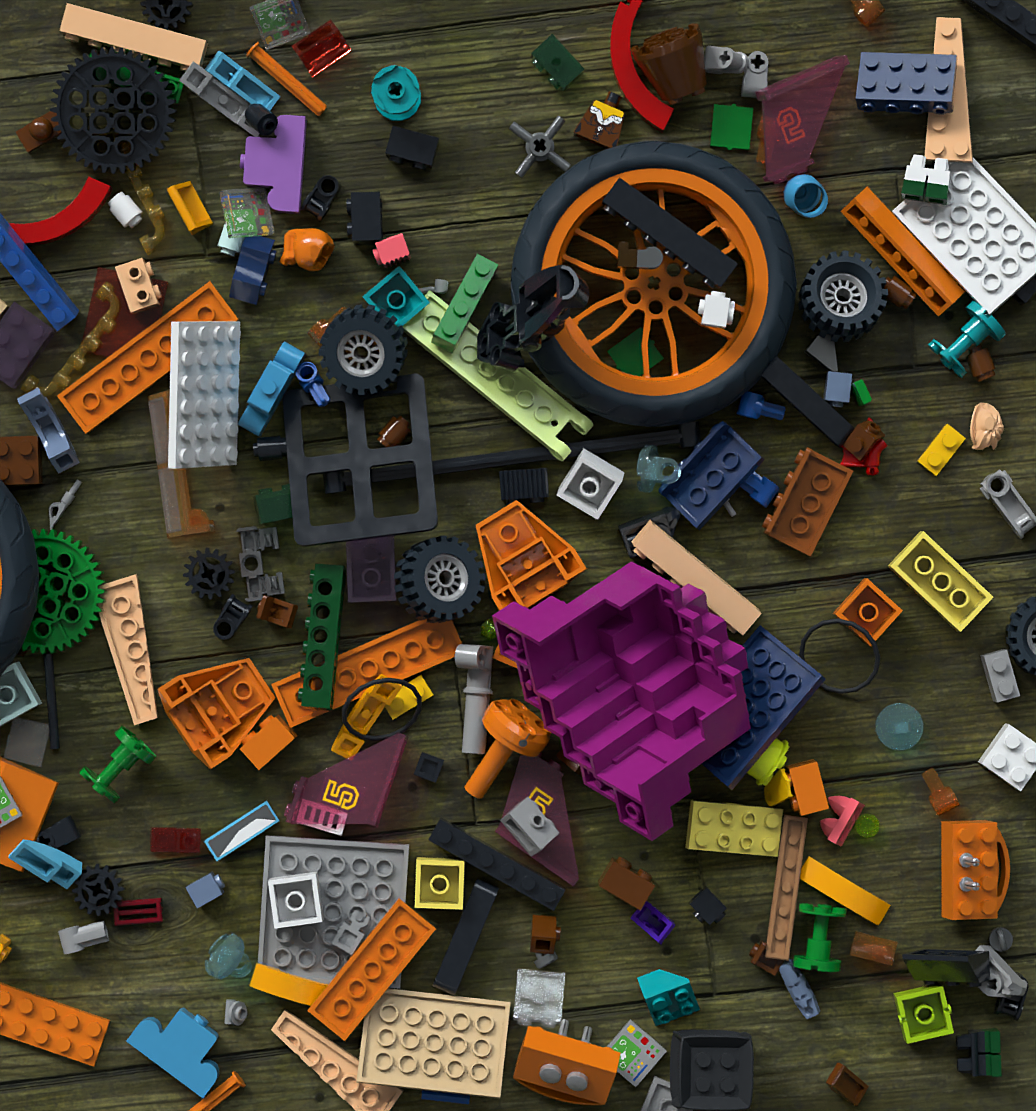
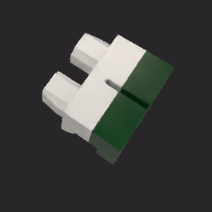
M913 155L910 166L907 165L901 191L902 199L923 202L926 180H928L925 202L947 205L950 183L948 159L936 158L934 169L925 168V156Z

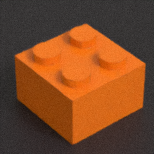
M864 578L832 614L839 619L855 622L866 629L876 641L903 610L868 578ZM846 625L868 646L872 645L863 633L852 626Z
M272 715L268 716L259 724L262 729L258 733H255L253 730L241 741L244 745L240 750L258 770L264 767L298 736L280 715L275 717Z
M811 759L785 766L787 771L785 773L789 780H791L790 788L793 796L789 800L792 810L794 809V811L803 816L829 809L817 761Z

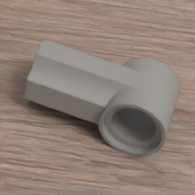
M104 921L79 927V925L58 931L64 954L78 952L85 949L84 947L109 941Z

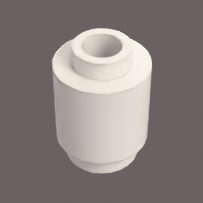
M120 192L108 202V205L111 207L110 211L124 228L127 226L133 228L142 220L140 216L143 212L129 195Z

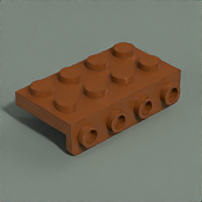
M806 447L804 451L800 450L794 460L797 466L794 472L789 471L783 483L787 486L783 494H777L773 502V506L776 508L772 515L768 514L762 527L765 528L764 534L811 557L853 470Z

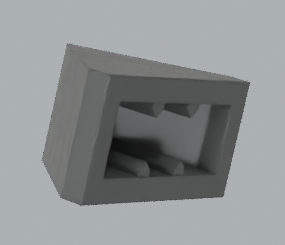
M826 334L825 338L817 335L804 353L827 371L837 372L835 342L831 341L832 335Z

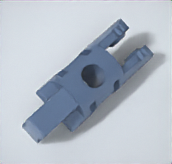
M789 958V961L785 960L780 966V974H782L784 984L795 1005L806 1019L812 1018L820 1012L817 1000L804 974L801 973L799 968L793 966L794 961Z

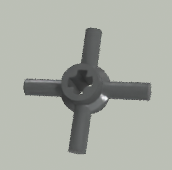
M557 116L545 133L530 134L515 121L511 124L509 130L526 142V152L528 154L514 172L516 175L523 178L535 161H545L547 159L564 172L570 168L571 164L554 152V142L552 140L565 123L563 118ZM541 141L544 142L545 151L540 150L536 152L535 143L538 142L540 144Z

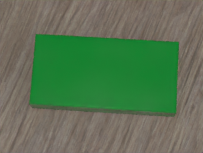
M862 379L851 384L852 393L859 407L871 402L872 398Z

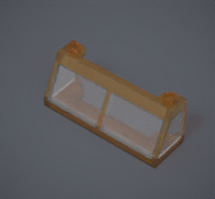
M170 390L148 396L167 538L215 532L214 520H209L203 510L191 509L186 468H168Z

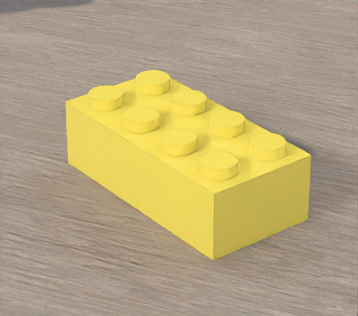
M920 531L888 565L899 578L957 632H961L993 598L987 590L924 531Z

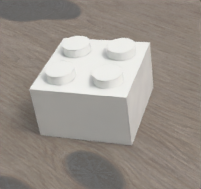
M583 448L559 486L557 496L598 520L621 484L624 472Z
M1005 723L978 762L1015 789L1021 791L1036 771V743L1011 725Z
M318 872L274 877L268 880L274 929L323 922L324 915Z

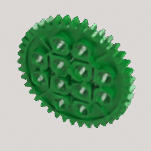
M33 529L32 534L38 564H53V567L61 572L50 573V570L46 567L38 565L39 572L41 573L39 591L40 588H45L48 594L43 595L42 592H38L36 610L45 617L35 619L34 615L22 649L23 651H28L31 647L32 653H37L40 647L41 654H46L48 648L51 653H56L57 647L60 651H65V644L72 648L74 647L73 640L77 643L82 642L80 634L85 637L89 636L87 628L95 629L92 620L100 621L96 612H103L104 609L99 607L98 603L106 602L105 599L100 597V594L107 593V590L99 588L100 585L106 583L105 580H99L104 571H96V568L100 565V562H92L96 555H87L89 547L80 548L82 541L74 542L73 535H69L66 538V533L60 532L57 536L56 530L51 529L49 535L47 529H41L39 535L38 530ZM43 547L47 548L49 553L45 560H42L39 556V551ZM66 554L71 559V563L67 568L61 562L62 557ZM58 577L64 583L61 590H57L54 586V581ZM79 585H83L86 589V594L82 598L76 593ZM68 594V597L71 598V602L65 603V600L62 599V595ZM50 600L56 603V610L53 613L47 610V603ZM73 607L79 613L75 621L69 616V611ZM42 623H46L49 627V632L45 636L39 630Z

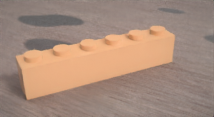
M69 3L66 5L60 27V32L65 35L66 40L79 42V39L88 41L89 46L99 49L102 48V45L107 47L115 46L117 53L121 47H124L126 52L134 50L135 58L138 54L142 53L143 61L148 58L156 59L159 65L171 67V64L181 66L180 70L184 72L193 61L202 67L208 47L207 41Z
M651 520L631 541L634 547H636L633 551L642 559L648 557L654 562L652 567L661 574L664 572L672 577L670 579L672 583L677 584L680 588L689 583L703 590L707 596L708 611L722 617L726 621L727 628L734 634L738 631L744 635L762 614L755 605Z

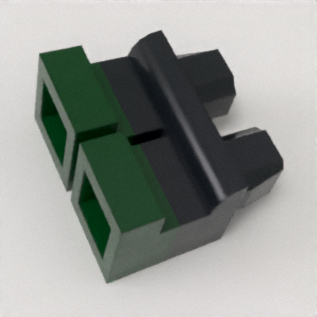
M997 1028L968 1030V1034L956 1036L957 1050L969 1049V1058H957L958 1072L970 1073L973 1077H1002L1001 1055L999 1054L1001 1053L1000 1031Z

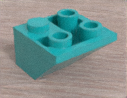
M660 969L637 977L655 1026L669 1023L671 1020L700 1010L688 978Z

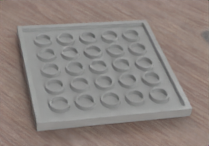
M266 835L258 963L277 968L282 972L329 984L352 956L332 944L344 921L351 925V916L356 909L359 910L356 915L358 922H363L367 916L370 917L368 924L359 929V931L364 933V936L358 944V948L398 898L406 903L409 844ZM318 872L324 915L323 922L274 929L268 880L274 877ZM401 973L388 988H400Z

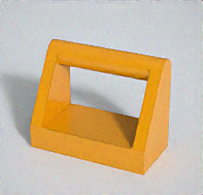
M191 181L167 188V192L192 235L213 224Z

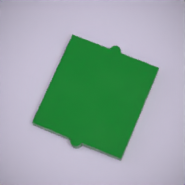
M714 104L710 146L727 148L729 151L732 149L749 150L753 108L738 107L736 104L731 106Z
M641 327L607 351L617 364L616 368L618 370L620 369L622 372L636 376L644 374L641 349L643 329ZM648 338L649 369H651L664 358L655 347V341Z

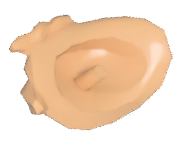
M979 403L975 406L970 425V436L973 442L972 449L983 450L991 445L994 450L998 441L1001 440V434L1004 430L1001 416L994 406L988 403Z

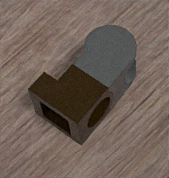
M629 242L618 243L617 268L652 270L658 268L662 263L663 254L657 247H648L645 250L628 249Z

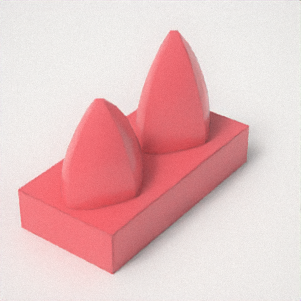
M831 796L828 797L829 804L840 818L820 820V825L828 840L842 846L865 805L853 798Z

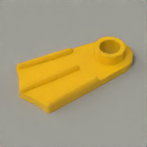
M784 768L779 769L765 786L764 796L769 806H775L793 796L790 789L791 780L787 777Z

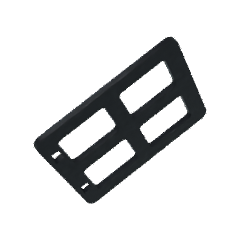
M419 374L396 376L390 384L397 383V390L384 391L381 387L377 393L371 394L370 390H368L365 395H358V390L354 389L352 394L345 392L347 386L343 384L340 388L334 384L324 385L323 388L330 398L328 404L345 403L349 451L316 457H305L301 410L304 407L316 406L317 404L315 400L311 401L310 393L305 392L303 388L288 390L284 393L282 400L294 538L298 545L308 547L432 531L437 527L438 514L425 382L422 376ZM407 394L409 396L412 443L402 446L369 449L364 401L370 398ZM415 463L419 512L416 514L375 518L370 470L373 467ZM351 471L355 520L345 523L312 526L307 486L308 476Z

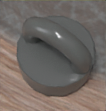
M997 927L989 933L988 942L996 951H1006L1012 946L1013 936L1006 928Z
M555 951L554 954L543 953L544 956L541 953H535L538 960L534 961L537 969L540 970L558 959Z

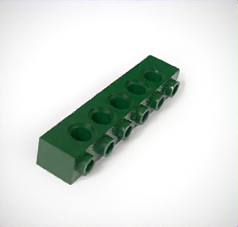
M315 563V570L311 569L310 584H313V591L308 594L307 606L311 608L310 617H306L305 621L308 641L304 640L303 655H306V662L301 665L300 678L304 679L303 688H299L298 702H301V706L304 709L333 711L346 568L342 565ZM325 584L332 585V591L329 595H321L320 593L321 587ZM322 608H329L330 614L326 619L318 617V612ZM319 632H327L328 637L325 642H316V635ZM317 655H324L325 663L320 667L314 666V658ZM322 679V688L317 691L312 690V681Z

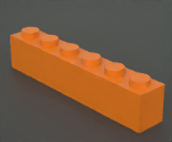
M868 186L841 210L842 214L937 316H940L965 292Z

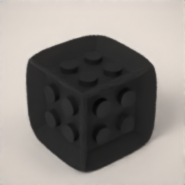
M728 1030L673 1031L670 1051V1092L672 1105L678 1109L684 1108L700 1111H739L751 1109L754 1079L752 1036L747 1032L739 1033Z

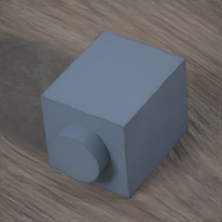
M826 372L823 399L828 401L830 406L843 407V403H849L852 374Z
M212 871L185 888L195 906L199 908L224 893L222 888L225 887V884L220 875L217 874L215 876Z

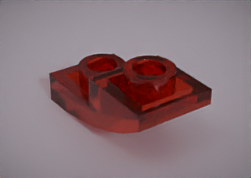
M150 827V851L200 853L201 829Z

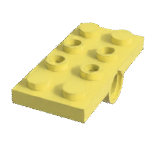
M691 800L685 848L778 857L783 809Z

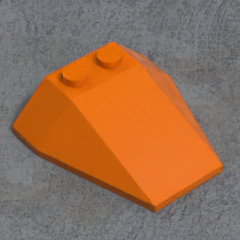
M517 500L476 524L491 596L499 611L513 601L523 607L530 608L563 588L587 570L576 550Z
M250 658L179 675L157 689L167 716L191 752L209 769H212L233 754L241 741L276 698Z

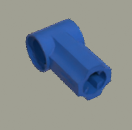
M755 471L740 486L749 493L751 498L767 508L780 490L776 484L764 476L761 477Z

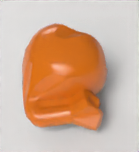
M316 228L289 230L284 236V252L279 262L284 266L297 263L299 267L305 270L319 271L325 266L334 250L333 240L326 232Z

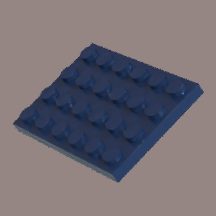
M759 626L743 644L747 652L748 668L743 670L741 674L743 676L742 681L746 694L751 729L702 763L704 767L731 790H733L826 680L819 672L762 626Z

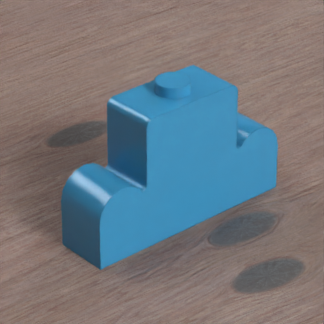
M285 341L283 342L274 360H270L247 401L249 405L239 420V426L258 437L262 436L284 393L295 377L297 367L307 355L305 352Z
M185 1008L179 1009L165 1030H162L161 1022L154 1017L144 1018L126 1041L202 1098H204L219 1076L218 1065L212 1060H203L219 1037V1034L207 1025L209 1022L199 1014L194 1016Z

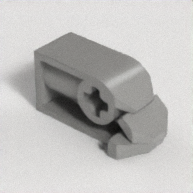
M980 945L975 950L989 951L990 980L981 982L982 986H978L983 993L992 997L1023 996L1025 994L1028 983L1022 980L991 946Z

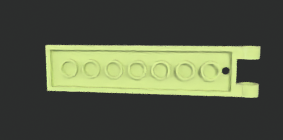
M429 290L425 297L430 303L402 326L404 332L549 449V452L556 459L564 461L571 453V450L556 436L568 422L571 423L576 431L586 435L593 427L592 421L526 368L518 367L513 372L480 361L477 358V336L480 330L470 322L453 353L431 343L433 334L449 305ZM556 421L558 425L552 426L551 422Z

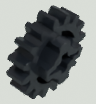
M146 0L140 2V5L146 8L142 12L143 16L150 15L147 20L149 24L156 22L155 27L161 28L164 25L165 30H169L170 25H173L177 30V23L186 24L184 16L192 15L187 8L193 7V3L187 0H169L172 5L168 6L167 13L163 5H161L165 4L166 0ZM152 10L160 11L162 19L156 17ZM176 11H180V13L172 19V15Z
M206 548L205 554L197 550L198 557L189 556L188 558L192 563L184 564V567L189 569L188 573L183 574V577H189V581L185 585L193 586L192 594L199 591V598H203L205 594H208L209 599H213L214 593L218 597H222L221 590L229 591L227 583H234L235 581L230 578V574H234L236 571L229 569L233 561L226 562L227 554L224 553L219 556V549H215L211 553L210 548ZM207 557L215 558L221 563L217 565L211 564ZM198 563L200 569L198 574L194 576V568ZM206 567L209 570H215L212 580L209 577L205 578L203 575L206 573ZM225 571L224 581L220 585L218 580L220 573ZM202 582L208 583L212 590L204 589L198 584Z
M96 864L95 870L91 866H87V873L82 871L81 879L74 881L78 885V888L72 889V892L78 893V897L74 901H81L82 904L79 908L83 910L87 907V914L92 915L94 910H96L97 916H102L103 910L110 914V907L118 908L119 905L116 901L124 899L123 896L119 895L120 891L125 890V887L119 886L123 878L115 877L118 873L117 870L109 872V865H106L103 870L101 864ZM99 874L96 880L92 882L87 881L92 875ZM109 878L113 883L114 890L108 884ZM101 884V889L107 893L96 895L97 891L90 886H99ZM84 890H87L89 895L88 901L85 898ZM102 899H111L107 904L98 906Z

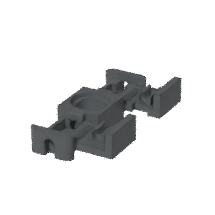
M256 526L238 528L236 530L241 535L243 553H239L242 577H246L248 598H245L247 602L262 600L265 593H267V596L285 593L283 572H278L276 576L268 577V574L261 576L264 574L261 551H257V549H262L263 551L265 547L273 546V549L280 548L277 527L259 529V532H255V530H258ZM249 557H254L258 561V567L254 571H249L245 567V561Z

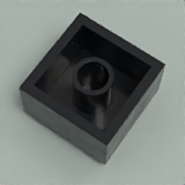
M351 192V199L346 200L348 216H351L352 223H347V236L349 239H352L354 245H375L376 242L383 240L382 196L380 192Z

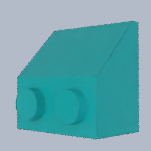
M400 266L362 296L369 305L375 306V311L379 312L383 308L387 310L385 316L388 318L394 315L398 319L395 323L397 327L406 324L430 303Z

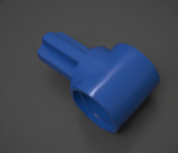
M301 363L296 369V376L305 392L312 395L319 407H325L330 402V398L322 386L324 382L313 363ZM307 374H313L310 379H304Z
M747 391L741 396L737 414L753 419H758L762 415L782 420L785 414V407L765 402L762 395Z

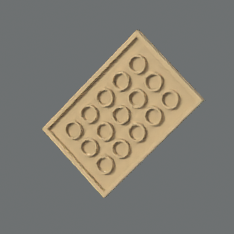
M387 989L364 1017L356 1082L500 1099L511 1002Z

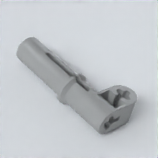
M459 644L455 651L456 666L468 669L467 687L463 689V692L466 693L462 753L486 754L487 730L482 723V718L489 706L490 694L493 695V691L490 689L493 659L492 646Z

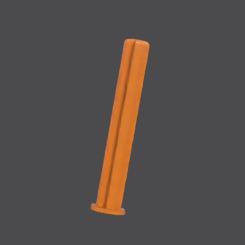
M259 42L255 43L247 52L246 57H251L312 112L320 116L326 110L327 105L259 46Z
M233 1071L230 1078L189 1111H211L238 1088H244L246 1085L237 1072Z

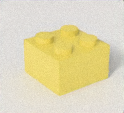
M417 857L415 908L463 910L465 861L454 858Z

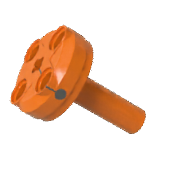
M516 699L492 701L484 713L482 723L486 730L495 738V741L465 785V790L476 798L482 799L513 751L525 756L535 757L544 750L550 740L552 733L544 729L543 721Z

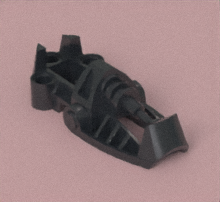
M565 265L546 268L528 278L519 286V303H515L513 306L500 302L493 304L477 336V358L492 366L513 372L518 367L525 368L520 350L526 352L539 350L543 343L549 341L565 327V321L570 316V308H584L587 305L590 292L586 281L572 268Z

